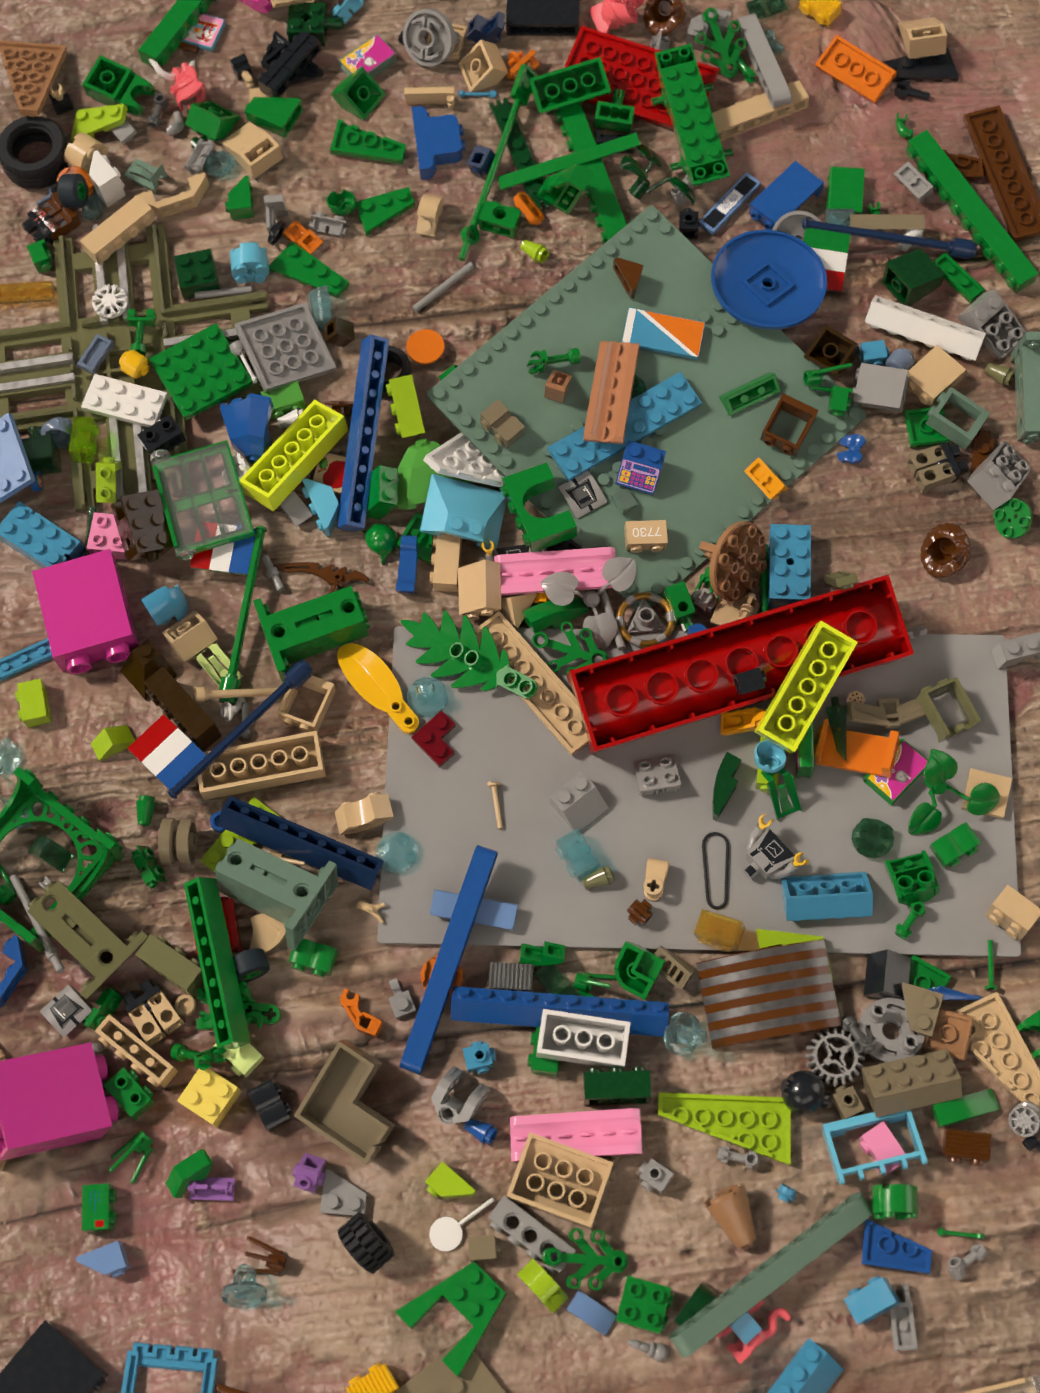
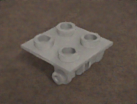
M674 755L633 762L639 786V795L654 794V791L657 795L658 790H662L663 794L665 793L664 789H666V792H676L677 789H681V781Z

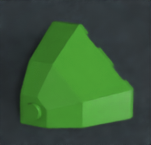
M424 438L418 439L413 445L408 447L398 466L397 477H399V485L397 487V495H399V503L395 508L410 510L416 508L420 503L426 502L431 474L469 484L473 483L469 480L435 472L423 459L428 453L441 445Z

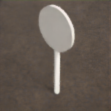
M490 1198L459 1222L450 1217L437 1219L432 1224L429 1232L430 1241L433 1246L441 1251H451L458 1247L463 1237L461 1226L493 1203L494 1198Z

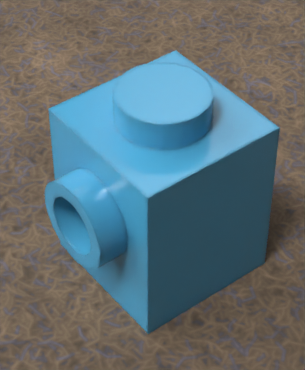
M884 340L860 344L859 357L861 363L885 366L890 352L889 348L885 347Z

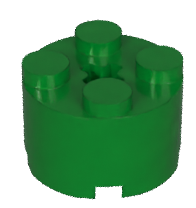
M889 1184L885 1188L882 1185L872 1186L874 1219L886 1220L888 1218H895V1220H909L918 1218L917 1186L909 1184Z

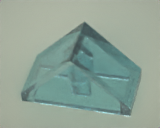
M826 209L824 222L849 226L850 214H855V210Z

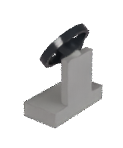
M283 194L264 195L266 228L269 233L268 243L271 245H275L280 240L286 228V223L282 220L275 224V216L288 215V207Z

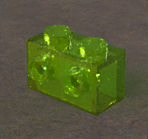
M74 416L68 452L74 462L93 463L94 455L97 452L96 441L97 436H99V425L96 424L93 417Z

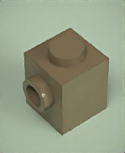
M843 1085L834 1090L835 1094L832 1095L831 1100L841 1120L855 1117L864 1112L865 1109L853 1085L848 1088L846 1085Z

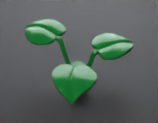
M931 749L929 759L924 768V783L930 789L928 794L931 796L932 805L928 802H923L916 807L908 824V833L911 835L927 834L933 832L940 825L942 813L940 810L935 809L937 807L935 794H943L947 789L969 801L967 805L968 812L978 816L992 811L998 804L1001 795L996 787L990 783L976 785L971 791V797L954 789L946 783V780L952 779L956 775L958 770L956 760L943 751Z

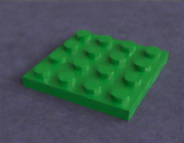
M217 323L149 358L152 367L185 421L254 385L239 358L231 352L230 344Z

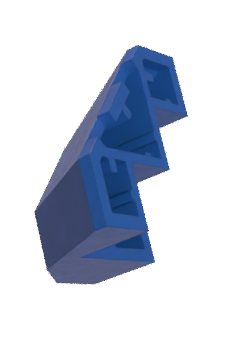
M251 393L247 395L246 399L240 397L232 400L231 404H221L220 410L232 447L254 465L273 444L267 426L274 406L271 397Z

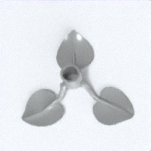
M624 557L609 559L602 568V576L608 583L597 592L589 591L585 595L575 590L578 586V579L569 572H557L544 578L541 581V586L549 600L554 604L565 606L571 603L574 599V594H577L583 598V602L588 608H592L595 616L586 617L583 622V628H589L592 631V638L597 647L607 649L616 635L617 622L609 613L598 615L595 606L600 602L599 595L610 585L617 592L624 591L632 585L636 576L635 560ZM588 630L584 631L586 637L588 638L590 636V632Z

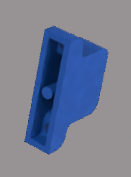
M415 106L411 108L421 180H426L434 176L435 171H437V165L458 163L462 160V151H466L465 141L460 138L461 135H464L463 126L458 124V118L455 115L429 117V112L427 113L424 107Z

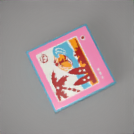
M202 14L199 17L198 24L190 29L187 38L183 39L182 42L213 52L226 25L225 19Z

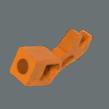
M344 988L340 996L341 1006L346 1010L357 1031L377 1039L383 1022L366 1012L361 1013L359 1011L360 995L356 993L354 998L350 1000L347 998L350 991ZM363 1018L370 1020L367 1029L361 1026V1019Z

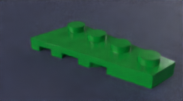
M340 119L337 121L330 148L331 154L402 165L407 150L406 144L387 137H379L372 131L366 132L359 129V126L348 125Z
M293 241L269 265L270 272H277L287 279L292 278L299 281L302 285L312 286L317 291L338 298L350 286L348 280Z

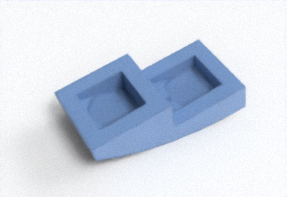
M578 1290L567 1308V1311L604 1336L617 1317L580 1290Z

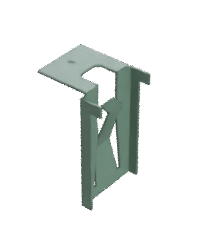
M137 158L123 174L124 178L152 190L154 194H156L154 189H157L159 186L158 179L160 177L163 179L165 177L169 178L162 164L156 168ZM131 173L139 174V175H141V176H143V177H145V178L136 176V175L131 174Z

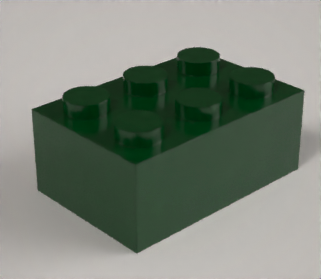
M634 1067L632 1071H623V1068H610V1072H601L599 1068L588 1069V1072H583L585 1106L651 1103L650 1070H645V1067Z

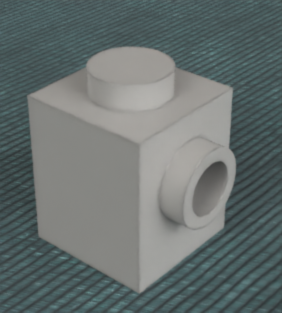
M652 1158L649 1162L644 1161L638 1170V1173L641 1174L639 1180L642 1181L640 1185L649 1192L655 1190L659 1194L663 1193L674 1175L673 1172Z

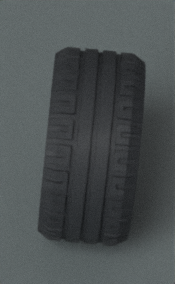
M43 116L21 117L10 123L0 135V163L7 177L16 185L27 189L46 188L57 183V177L60 172L69 167L68 163L64 160L65 150L69 143L62 128L53 120ZM43 141L52 145L49 155L43 160L27 164L17 160L20 150L28 144Z

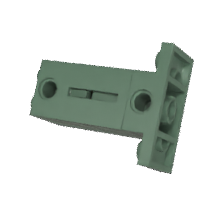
M1025 332L1010 354V362H1015L1017 441H1023L1024 444L1040 441V332Z
M237 839L234 845L231 844L229 846L226 856L215 867L219 892L284 923L287 946L294 951L338 887L336 863L329 861L325 867L320 869L318 876L241 839Z

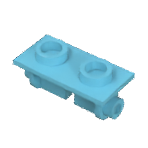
M343 0L344 3L341 6L337 4L331 11L333 14L331 18L343 17L345 25L353 16L348 10L355 14L363 6L364 0Z

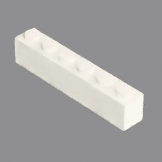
M876 295L871 302L865 319V323H868L872 328H882L890 334L903 335L910 341L917 340L923 342L927 347L934 348L938 345L946 353L958 354L965 360H976L986 335L984 332Z

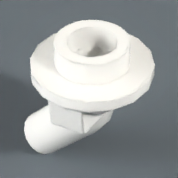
M239 697L234 706L225 701L220 707L221 717L225 721H231L233 716L241 710L242 703H245L246 700L243 697Z

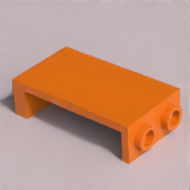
M824 719L823 726L818 728V744H814L816 765L891 778L900 743L898 731L891 730L889 737L832 728L829 726V719Z

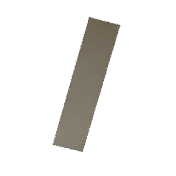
M850 214V226L863 229H925V215Z

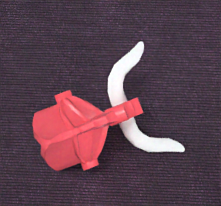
M149 59L159 76L166 80L174 81L175 85L170 87V92L174 95L181 111H184L181 103L184 100H189L195 96L196 101L193 103L205 101V85L197 78L194 60L189 65L188 63H182V68L173 67L172 72L167 73L155 60Z

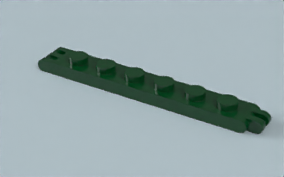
M503 98L504 105L501 104L500 100H497L496 108L493 102L489 103L490 110L501 135L511 111L507 98ZM515 119L506 147L516 170H521L535 165V162ZM542 178L523 183L526 194L530 196L541 211H543L542 204L545 210L550 209L548 202L536 196L543 184Z

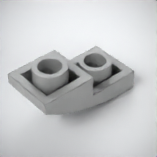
M125 119V124L111 129L122 144L130 141L137 133L127 119Z
M294 491L279 505L283 513L287 514L295 527H298L313 516Z

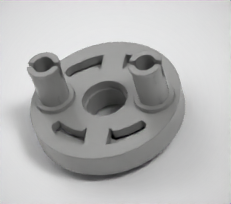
M433 8L418 10L411 14L403 29V42L407 53L415 62L423 66H435L445 62L451 56L455 44L461 41V39H457L461 38V35L454 31L449 18L441 11ZM429 33L432 36L430 45L424 39Z
M879 999L865 1009L859 1020L858 1029L864 1038H872V1036L876 1038L874 1040L876 1043L875 1050L867 1054L878 1062L886 1063L915 1056L923 1044L925 1035L910 1031L905 1001L902 999ZM885 1025H895L899 1030V1036L896 1039L886 1038L883 1034V1027Z

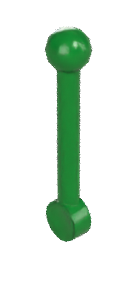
M942 1227L937 1230V1234L941 1237L952 1235L985 1239V1234L948 1231Z

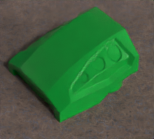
M925 850L919 854L891 861L889 859L884 860L898 903L910 906L911 903L929 901L940 893V887L933 866Z

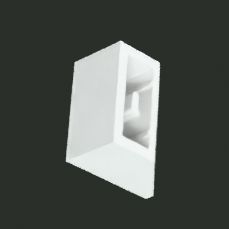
M96 150L93 153L89 176L97 196L107 207H110L126 196L123 189L125 185L119 178L121 174L117 168H112L106 155H101Z

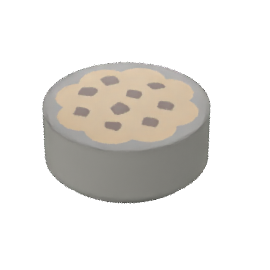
M859 690L850 691L845 699L846 707L848 702L866 705L867 698L865 694Z

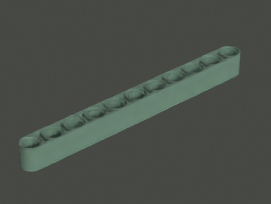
M858 1192L848 1197L669 1335V1338L680 1356L685 1358L693 1354L873 1214V1211L862 1193Z

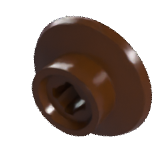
M353 401L324 402L342 415H351Z

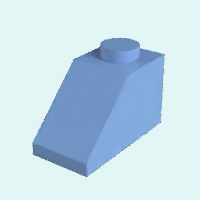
M115 1241L75 1257L78 1263L106 1276H112V1278L120 1277L125 1274V1270L130 1269L124 1245L120 1241Z

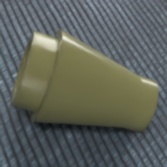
M988 363L986 366V374L1003 386L1011 385L1015 378V371L1012 368Z
M602 865L586 877L581 878L586 890L607 886L615 881L608 865L605 867Z

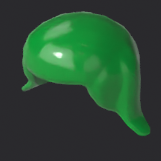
M374 524L367 531L362 532L365 534V541L368 547L374 553L381 556V564L385 565L386 558L394 550L398 542V537L390 526Z

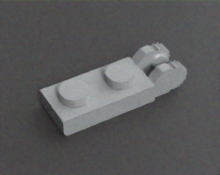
M902 1284L901 1291L904 1302L889 1310L893 1350H918L913 1304L910 1302L908 1284Z

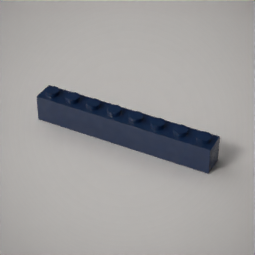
M232 796L228 798L221 809L218 822L219 827L299 861H304L306 864L318 869L325 867L329 861L336 863L338 877L372 891L380 876L384 860Z

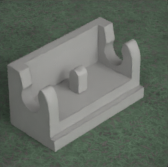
M909 162L905 163L894 173L896 180L901 182L918 199L920 204L924 203L925 197L931 198L934 196L933 185Z

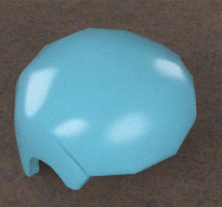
M763 740L757 744L754 751V761L760 770L766 773H776L784 768L787 761L785 750L779 748L774 743Z

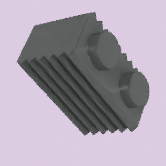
M490 962L489 989L532 992L533 965Z

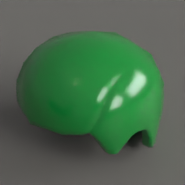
M343 189L341 193L332 191L327 196L326 203L333 214L346 216L356 208L357 199L353 192Z

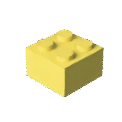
M198 1069L177 1101L218 1128L242 1091L211 1069Z

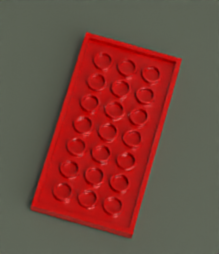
M581 26L564 68L600 57L611 89V93L586 100L585 102L597 105L598 101L612 103L613 91L619 89V97L621 89L625 91L623 105L635 107V118L674 130L671 118L664 104L652 106L651 98L659 97L662 93L655 53L661 50ZM697 62L703 85L713 83L714 86L719 74V68ZM711 91L706 92L707 99L709 98Z

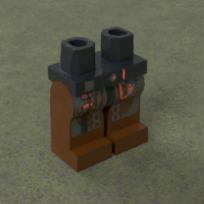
M56 191L50 195V200L42 206L36 207L33 211L28 212L29 219L22 223L23 229L27 234H31L35 230L38 231L32 235L35 242L44 239L45 243L48 242L52 245L53 240H58L59 236H65L81 225L78 214L73 209H67L61 205Z

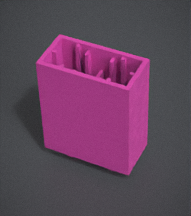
M111 549L32 571L52 657L62 672L68 671L70 674H81L92 668L91 663L107 659L110 663L125 661L130 653L139 646L120 567Z
M91 1042L0 1061V1161L103 1138L112 1127V1122L118 1120L116 1101L112 1095L105 1097L101 1082L106 1080L108 1075L105 1058L102 1054L94 1055Z

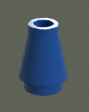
M472 1118L466 1121L463 1127L464 1130L468 1131L483 1145H491L498 1131L494 1128L493 1124Z

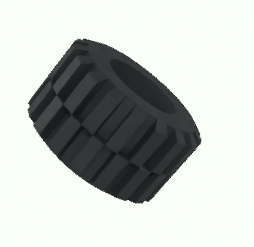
M357 1212L338 1229L340 1241L346 1250L364 1270L371 1274H374L395 1255L392 1245L383 1232L367 1215L361 1212Z

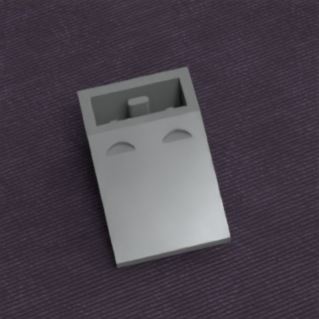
M996 289L984 292L957 316L964 326L986 333L982 344L999 359H1003L1013 350L1026 332Z
M1004 440L972 473L967 482L994 510L1011 499L1031 471V468L1015 451L1014 447Z

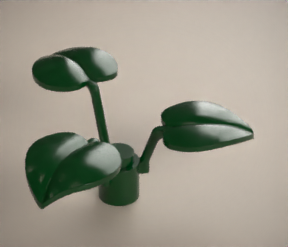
M642 144L637 147L638 151L650 160L646 170L631 156L625 155L622 158L620 169H626L638 175L637 180L629 189L631 195L636 199L640 200L646 192L650 194L652 190L666 182H670L675 188L685 194L693 204L695 203V196L691 187L676 176L673 178L667 177L656 185L649 186L651 184L647 179L649 170L654 163L661 167L663 160L648 147Z

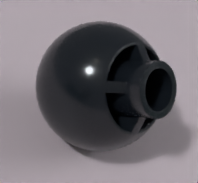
M796 1071L781 1083L782 1099L787 1108L796 1114L809 1115L818 1111L819 1108L824 1110L829 1104L830 1094L826 1092L823 1081L811 1071Z

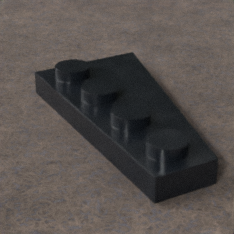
M946 47V54L912 59L905 56L882 62L897 71V75L892 82L904 80L923 82L924 79H934V82L942 81V79L958 81L959 78L948 47Z

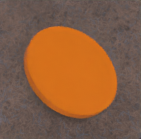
M430 329L414 332L406 343L408 356L418 364L436 362L441 358L445 349L444 340L441 335Z

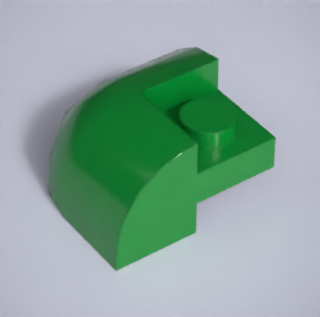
M625 941L614 965L615 977L622 988L645 1000L657 981V977L666 960L647 951L648 949Z

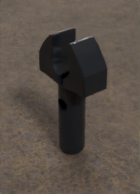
M906 80L898 82L896 86L898 89H895L894 92L895 96L903 101L908 96L929 100L930 93L912 89L910 81Z

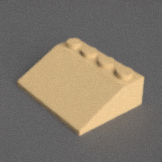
M529 1132L506 1197L514 1202L591 1230L613 1162Z

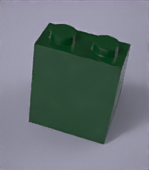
M919 248L886 262L882 284L901 304L910 307L940 287L945 275L943 270L931 261L930 256Z

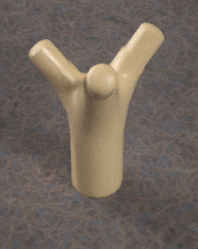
M359 901L357 903L358 909L370 913L381 924L384 923L378 910L386 906L385 902L369 904Z

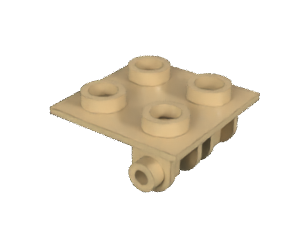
M749 593L745 598L733 602L719 598L710 623L723 625L756 615L760 603L756 602V595L753 593Z

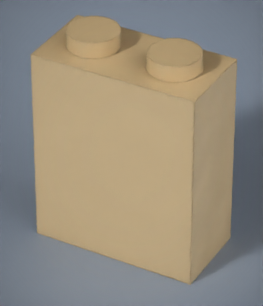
M936 345L909 370L910 378L907 390L913 392L923 404H927L931 408L937 403L936 400L942 391L946 393L950 387L954 388L963 379L966 369Z
M485 559L458 568L459 615H466L470 620H477L479 616L493 615V612L501 610L499 562Z

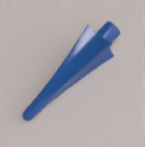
M940 985L933 987V989L928 988V990L944 994L943 1001H978L983 998L982 996L959 992Z

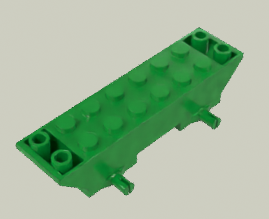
M687 44L656 52L655 58L662 93L659 97L651 98L652 106L664 104L667 108L681 156L679 162L670 163L671 172L683 169L693 187L729 178L730 173L725 158L733 156L732 148L722 149L706 92L714 91L713 83L703 85L692 45Z

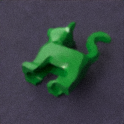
M240 981L239 988L242 1002L244 1004L247 1002L255 1003L247 983ZM198 988L197 998L201 1000V1003L208 1004L205 989ZM252 1010L245 1014L247 1025L252 1019L256 1020L257 1027L259 1028L264 1024V1018L260 1012ZM205 1011L200 1012V1018L197 1019V1030L213 1031L211 1015Z

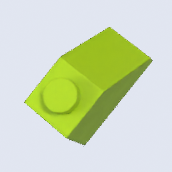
M443 1161L425 1181L426 1185H428L426 1190L435 1198L438 1195L442 1199L474 1197L477 1194L468 1183Z

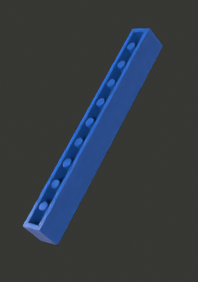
M373 334L364 338L361 343L337 521L338 529L357 532L365 527L389 339Z
M464 986L453 987L451 1020L540 1027L543 1009L626 1021L630 1022L629 1034L667 1037L669 1003L469 988Z

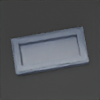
M96 334L78 361L77 366L94 375L115 345L114 342Z

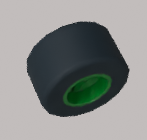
M64 174L60 176L57 193L61 205L67 209L85 207L88 202V186L83 175Z
M261 948L249 949L233 956L238 983L240 981L249 982L258 979L270 970L266 954Z

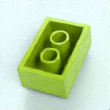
M412 374L389 379L386 389L388 397L392 396L393 404H390L392 416H397L398 423H395L397 435H401V438L424 434L425 430Z

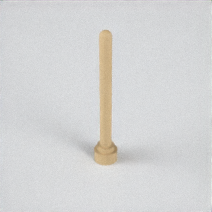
M195 687L194 700L196 703H204L212 698L270 696L277 688L208 690V688L204 689V687Z

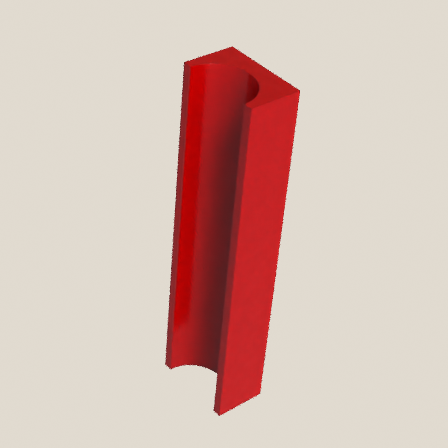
M889 574L855 584L854 587L849 589H838L570 670L566 676L574 691L582 714L590 754L773 699L816 623L820 621L858 642L838 678L913 655L914 651ZM760 667V670L765 672L767 678L766 688L738 695L732 675Z

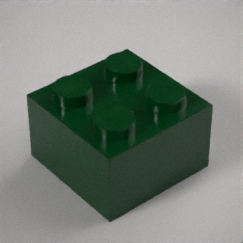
M211 248L174 256L179 288L184 300L195 298V291L220 289Z

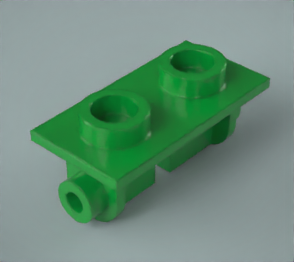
M137 845V850L132 852L133 856L131 858L138 870L146 869L140 874L146 886L152 889L158 885L157 882H167L164 870L158 865L153 850L149 846Z
M107 988L106 991L103 990L96 1002L100 1006L97 1010L94 1007L91 1009L92 1012L84 1019L86 1021L84 1025L95 1031L108 1014L113 1016L123 997L112 989Z

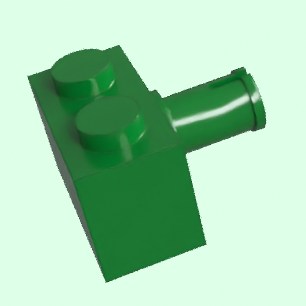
M615 89L613 91L612 103L598 101L595 127L630 133L635 107L623 105L625 91L620 89L618 97L619 89Z

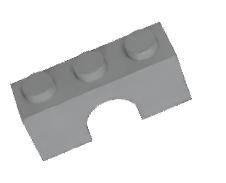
M1040 632L1000 641L991 650L997 668L1001 669L1017 665L1021 660L1034 656L1035 660L1040 659Z

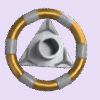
M641 592L631 595L623 601L616 615L617 626L622 637L637 647L646 648L665 642L675 627V620L666 599L655 593ZM641 600L628 630H626L624 621L625 611L629 606ZM646 600L658 603L665 609L668 622L667 627ZM664 631V633L652 640H641L631 635Z

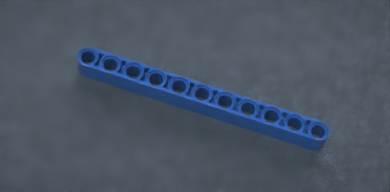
M477 845L400 1062V1068L419 1075L423 1071L494 868L498 851Z

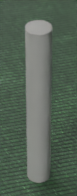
M247 286L195 291L194 293L195 299L249 294L252 293V288Z

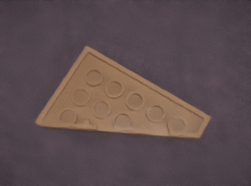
M0 40V55L22 116L39 117L50 93V88L53 86L68 52L66 45Z

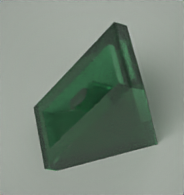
M41 835L37 836L27 852L62 873L74 856L50 838Z

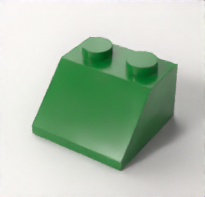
M211 100L192 103L185 125L191 127V130L196 133L206 135L207 139L217 141L224 139L239 121L240 115Z

